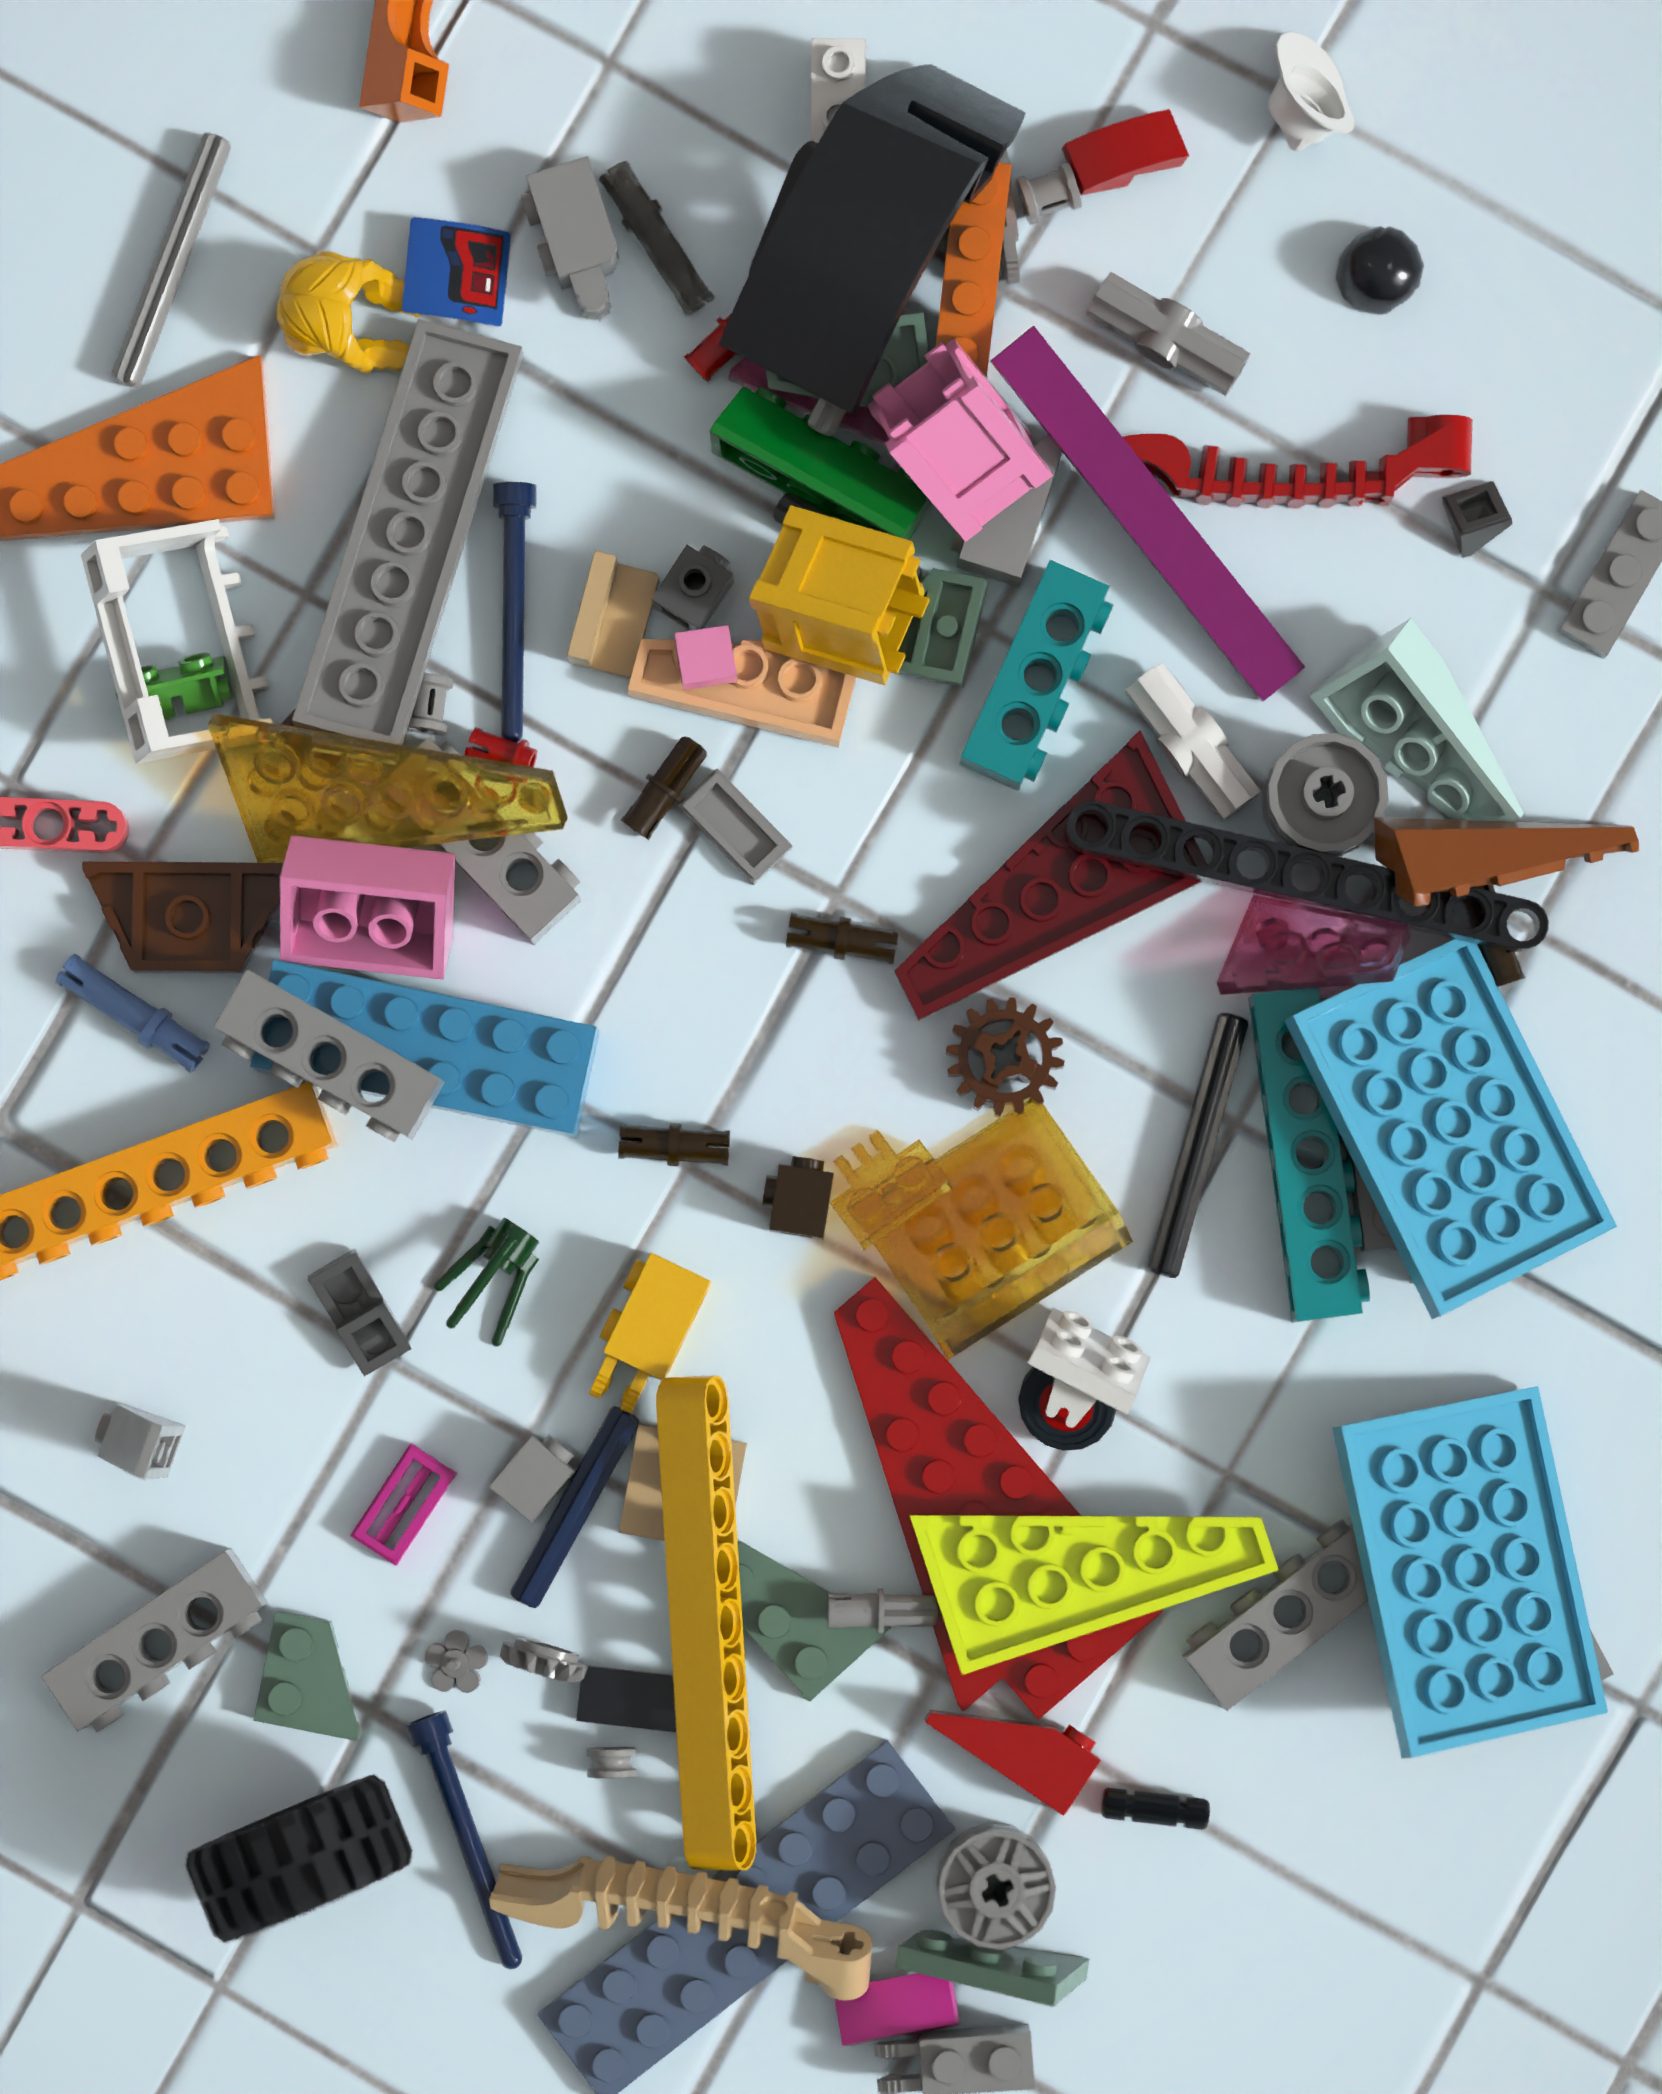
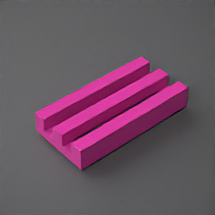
M410 1443L350 1536L397 1566L454 1480L457 1472L445 1466L433 1456L428 1455L413 1443ZM415 1459L423 1466L376 1538L372 1537L367 1531ZM435 1472L441 1477L394 1549H390L385 1545L431 1473Z

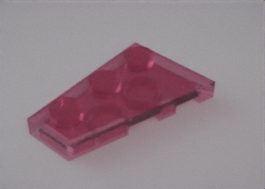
M1253 894L1216 982L1220 995L1393 982L1411 938L1408 924Z

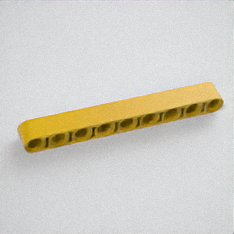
M720 1376L666 1377L658 1386L656 1412L684 1853L688 1866L693 1870L746 1871L751 1867L756 1854V1828L729 1398L726 1385Z

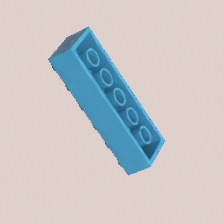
M273 959L269 982L441 1078L445 1084L431 1108L577 1138L600 1033L597 1026ZM287 1018L272 1020L265 1030V1039L271 1047L284 1046L293 1035V1026ZM335 1045L320 1047L313 1057L314 1069L318 1074L322 1075L333 1073L341 1063V1052ZM255 1051L250 1067L258 1072L272 1074L269 1071L274 1062ZM382 1072L370 1073L361 1084V1093L382 1098L386 1097L390 1089L389 1079Z

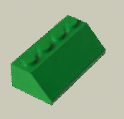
M743 386L712 425L709 432L713 454L782 493H791L833 518L911 540L932 503L902 467L895 472L879 463L880 454L859 441L853 440L849 446L833 436H825L811 429L808 426L810 414H805L804 418L801 419L784 409L787 403L781 397L765 388L759 387L755 393Z

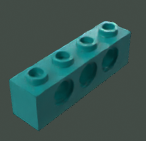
M1049 560L961 755L959 765L1018 791L1024 778L1032 782L1035 781L1047 755L1046 751L1038 748L1045 731L1049 729L1055 733L1057 732L1069 706V702L1060 699L1068 680L1079 684L1092 655L1082 650L1090 631L1101 635L1114 604L1105 601L1109 585ZM1057 616L1067 617L1075 624L1077 633L1068 641H1057L1048 634L1046 629L1047 622ZM1034 665L1045 666L1053 673L1055 682L1046 690H1034L1025 682V671ZM1012 714L1023 715L1030 721L1032 733L1023 740H1013L1003 732L1002 721Z

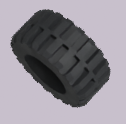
M373 1774L280 1810L191 1850L187 1855L186 1869L213 1936L223 1943H227L301 1916L380 1881L408 1866L411 1862L413 1850L386 1783Z

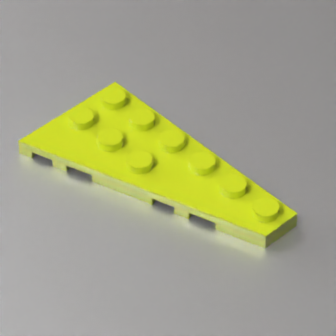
M909 1515L962 1675L1279 1570L1261 1517Z

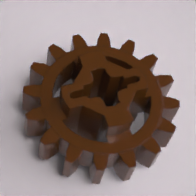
M1013 997L1009 998L1005 1010H998L994 1000L988 999L986 1001V1014L980 1016L972 1008L967 1010L966 1015L971 1024L968 1028L954 1025L952 1033L961 1040L960 1045L954 1044L946 1047L947 1055L958 1058V1064L948 1068L947 1074L948 1077L962 1076L964 1082L961 1083L956 1092L959 1097L971 1091L977 1095L973 1109L980 1110L987 1101L994 1103V1116L1001 1117L1004 1106L1012 1104L1013 1110L1017 1116H1020L1024 1113V1100L1029 1098L1037 1106L1044 1103L1043 1096L1039 1091L1042 1086L1047 1089H1056L1058 1082L1049 1075V1071L1063 1069L1064 1060L1052 1056V1051L1061 1047L1063 1040L1058 1037L1048 1038L1046 1033L1054 1023L1051 1018L1045 1019L1040 1023L1033 1019L1036 1013V1005L1031 1004L1022 1013L1016 1011V999ZM996 1022H1013L1007 1032L991 1036L984 1031H980L984 1027ZM1030 1033L1034 1035L1039 1043L1042 1054L1041 1065L1029 1057L1025 1042ZM1015 1036H1018L1019 1038L1014 1047V1059L1020 1062L1019 1065L1016 1067L1008 1064L1003 1071H999L995 1079H992L991 1077L995 1071L996 1056L990 1051L993 1048L1002 1051L1007 1044L1010 1045ZM968 1050L973 1051L975 1055L982 1059L985 1072L980 1082L976 1080L969 1067ZM1020 1079L1025 1083H1029L1027 1087L1017 1092H997L1002 1083Z

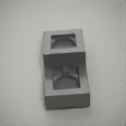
M356 1249L349 1251L308 1275L309 1283L335 1324L337 1333L364 1377L412 1349Z

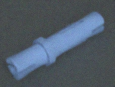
M73 954L68 958L62 967L66 970V973L59 972L55 983L64 986L139 1037L138 1043L145 1048L155 1047L185 1067V1070L190 1073L199 1066L203 1060L200 1054L205 1055L208 1052L210 1043L205 1040L203 1041L171 1019V1012L165 1008L156 1009L83 961L77 954Z

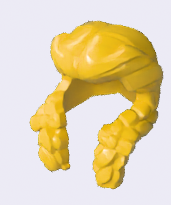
M319 251L308 258L297 261L286 272L280 288L276 318L284 332L285 343L292 350L303 356L326 353L345 362L348 367L367 374L373 373V369L379 372L388 369L397 372L401 371L410 344H405L401 340L388 341L379 339L372 341L367 338L356 341L352 333V311L350 305L360 288L365 290V297L374 304L381 303L390 311H400L409 315L413 314L415 318L420 317L421 314L405 313L402 311L405 281L396 279L397 277L391 271L382 268L377 262H373L372 259H363L361 261L360 258H349L330 251Z

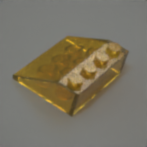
M1030 1099L1024 1103L1023 1115L1017 1116L1015 1111L1012 1110L853 1212L948 1360L1133 1242L1119 1211L1044 1104L1037 1106Z

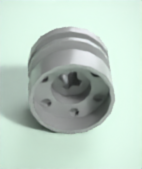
M991 1822L968 1828L951 1841L939 1862L936 1885L943 1914L958 1935L976 1946L1001 1950L1021 1945L1041 1931L1053 1911L1056 1884L1048 1858L1033 1837L1015 1826ZM996 1874L1000 1881L1010 1879L1012 1884L1005 1888L1007 1898L1003 1901L997 1902L993 1895L983 1897L981 1892L988 1888L986 1878L990 1875Z

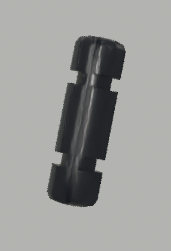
M1106 1788L1102 1794L1101 1814L1106 1819L1124 1821L1126 1816L1131 1817L1132 1822L1174 1827L1177 1826V1823H1183L1184 1828L1203 1830L1207 1828L1209 1823L1210 1804L1206 1799L1187 1797L1186 1801H1182L1176 1795L1134 1791V1795L1127 1794L1125 1789Z

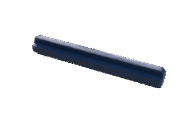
M613 1406L610 1408L510 1590V1595L517 1601L532 1608H537L542 1602L638 1427L639 1419L635 1415L621 1410L620 1407Z

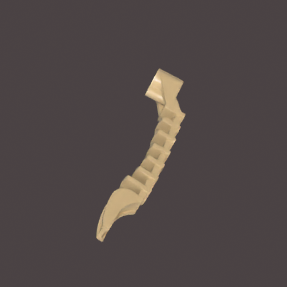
M581 1856L571 1865L553 1870L501 1864L493 1893L491 1892L489 1897L492 1910L521 1921L551 1928H568L577 1924L584 1911V1900L596 1902L599 1929L608 1930L618 1916L619 1905L626 1906L627 1926L636 1927L646 1914V1910L657 1911L659 1928H667L676 1915L687 1917L688 1933L697 1934L705 1921L718 1923V1940L728 1941L734 1930L740 1928L748 1930V1948L757 1949L765 1935L778 1937V1958L786 1959L804 1970L805 1981L819 1985L822 1991L831 1998L853 2000L861 1997L869 1987L872 1939L864 1929L855 1925L821 1920L797 1900L798 1893L789 1892L785 1896L768 1892V1886L759 1885L756 1889L738 1885V1879L729 1878L727 1882L707 1878L706 1872L698 1871L696 1875L676 1872V1867L667 1866L665 1870L646 1867L645 1861L636 1860L633 1865L615 1862V1857L606 1856L603 1861Z

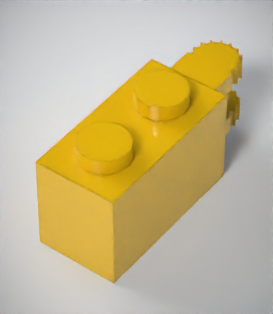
M652 1252L647 1262L637 1258L623 1287L632 1292L623 1312L613 1308L599 1338L608 1342L603 1351L607 1356L589 1394L601 1399L602 1395L607 1393L613 1381L612 1375L621 1360L638 1369L631 1385L627 1386L621 1399L620 1409L631 1414L650 1375L660 1380L668 1376L712 1282Z

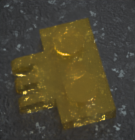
M876 1130L868 1137L873 1147L879 1152L877 1155L871 1158L860 1142L850 1148L860 1162V1167L853 1170L850 1162L842 1155L833 1160L834 1165L850 1185V1188L830 1201V1204L863 1250L953 1188L950 1179L919 1139L899 1154H896L882 1134Z

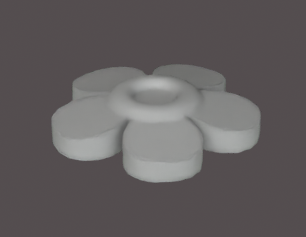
M460 1630L451 1631L445 1637V1645L434 1643L426 1650V1663L431 1667H442L433 1673L431 1678L432 1684L439 1691L447 1692L457 1683L458 1688L462 1692L470 1693L478 1688L481 1682L479 1673L474 1669L484 1667L488 1662V1655L485 1648L481 1645H474L466 1651L469 1645L468 1635Z

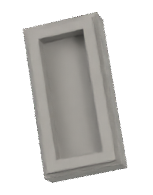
M718 768L678 805V808L753 885L793 848V845Z

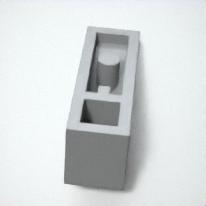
M1048 434L1044 436L1034 449L1048 465L1053 476L1035 489L1033 487L997 514L982 526L983 529L965 542L956 532L951 550L960 553L957 568L1016 587L1020 586L1062 455V451Z
M116 1404L113 1413L105 1411L99 1422L94 1442L101 1444L98 1457L132 1476L144 1480L166 1478L169 1475L186 1425L126 1404Z

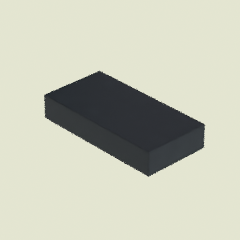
M587 1665L586 1674L580 1683L576 1721L676 1732L673 1675Z

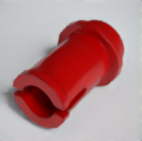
M731 314L725 320L719 317L716 320L719 325L689 354L687 353L684 356L689 365L707 383L736 354L719 345Z
M474 728L468 742L488 748L489 751L472 746V748L466 747L465 761L475 762L507 773L508 779L513 782L517 781L518 778L528 780L537 758V749L529 747L528 740L522 739L520 743L482 731L480 728Z

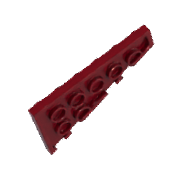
M1141 730L894 971L918 1021L1203 883V881L1085 855L1076 851L1067 840L1065 835L1066 823L1071 811L1079 804L1087 801L1102 802L1185 821ZM1085 814L1076 820L1075 830L1082 840L1097 842L1105 836L1106 826L1099 816ZM1139 826L1130 832L1129 842L1135 852L1149 855L1159 848L1158 834L1152 828ZM1195 839L1188 840L1183 846L1185 860L1195 867L1206 866L1207 863Z

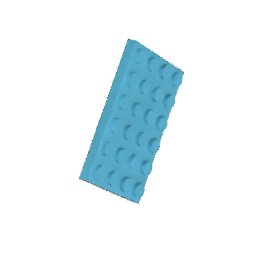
M1454 939L1284 1020L1431 1319L1440 1317L1617 1227L1477 944Z
M1538 1386L1333 1427L1401 1758H1413L1608 1713Z

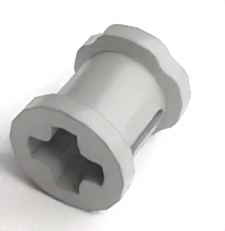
M1068 162L1061 164L1057 171L1027 180L1024 176L1018 177L1015 180L1020 203L1030 225L1038 223L1039 216L1070 207L1072 210L1082 207L1076 179Z
M424 674L407 731L431 735L447 734L448 725L443 722L446 693L447 690L453 688V679L437 674Z

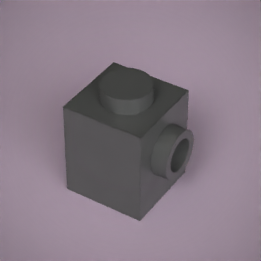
M686 545L652 597L653 608L689 631L704 629L734 583L733 573L727 570L730 562L707 546L703 545L698 552L689 545Z

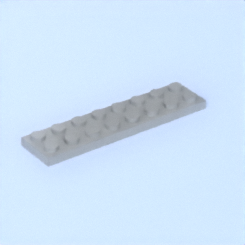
M418 319L292 718L294 727L400 755L522 361V346Z

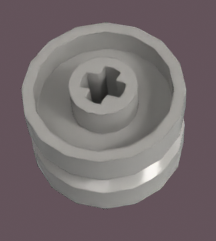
M1338 733L1312 734L1291 744L1270 770L1262 792L1263 818L1276 841L1339 857L1357 850L1374 831V817L1383 818L1389 801L1387 776L1377 756L1359 740ZM1319 790L1329 792L1333 799L1332 806L1326 808L1324 800L1317 803L1313 795Z

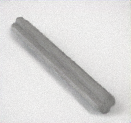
M204 133L200 139L112 370V377L120 384L138 388L143 381L231 150L229 141L219 135Z

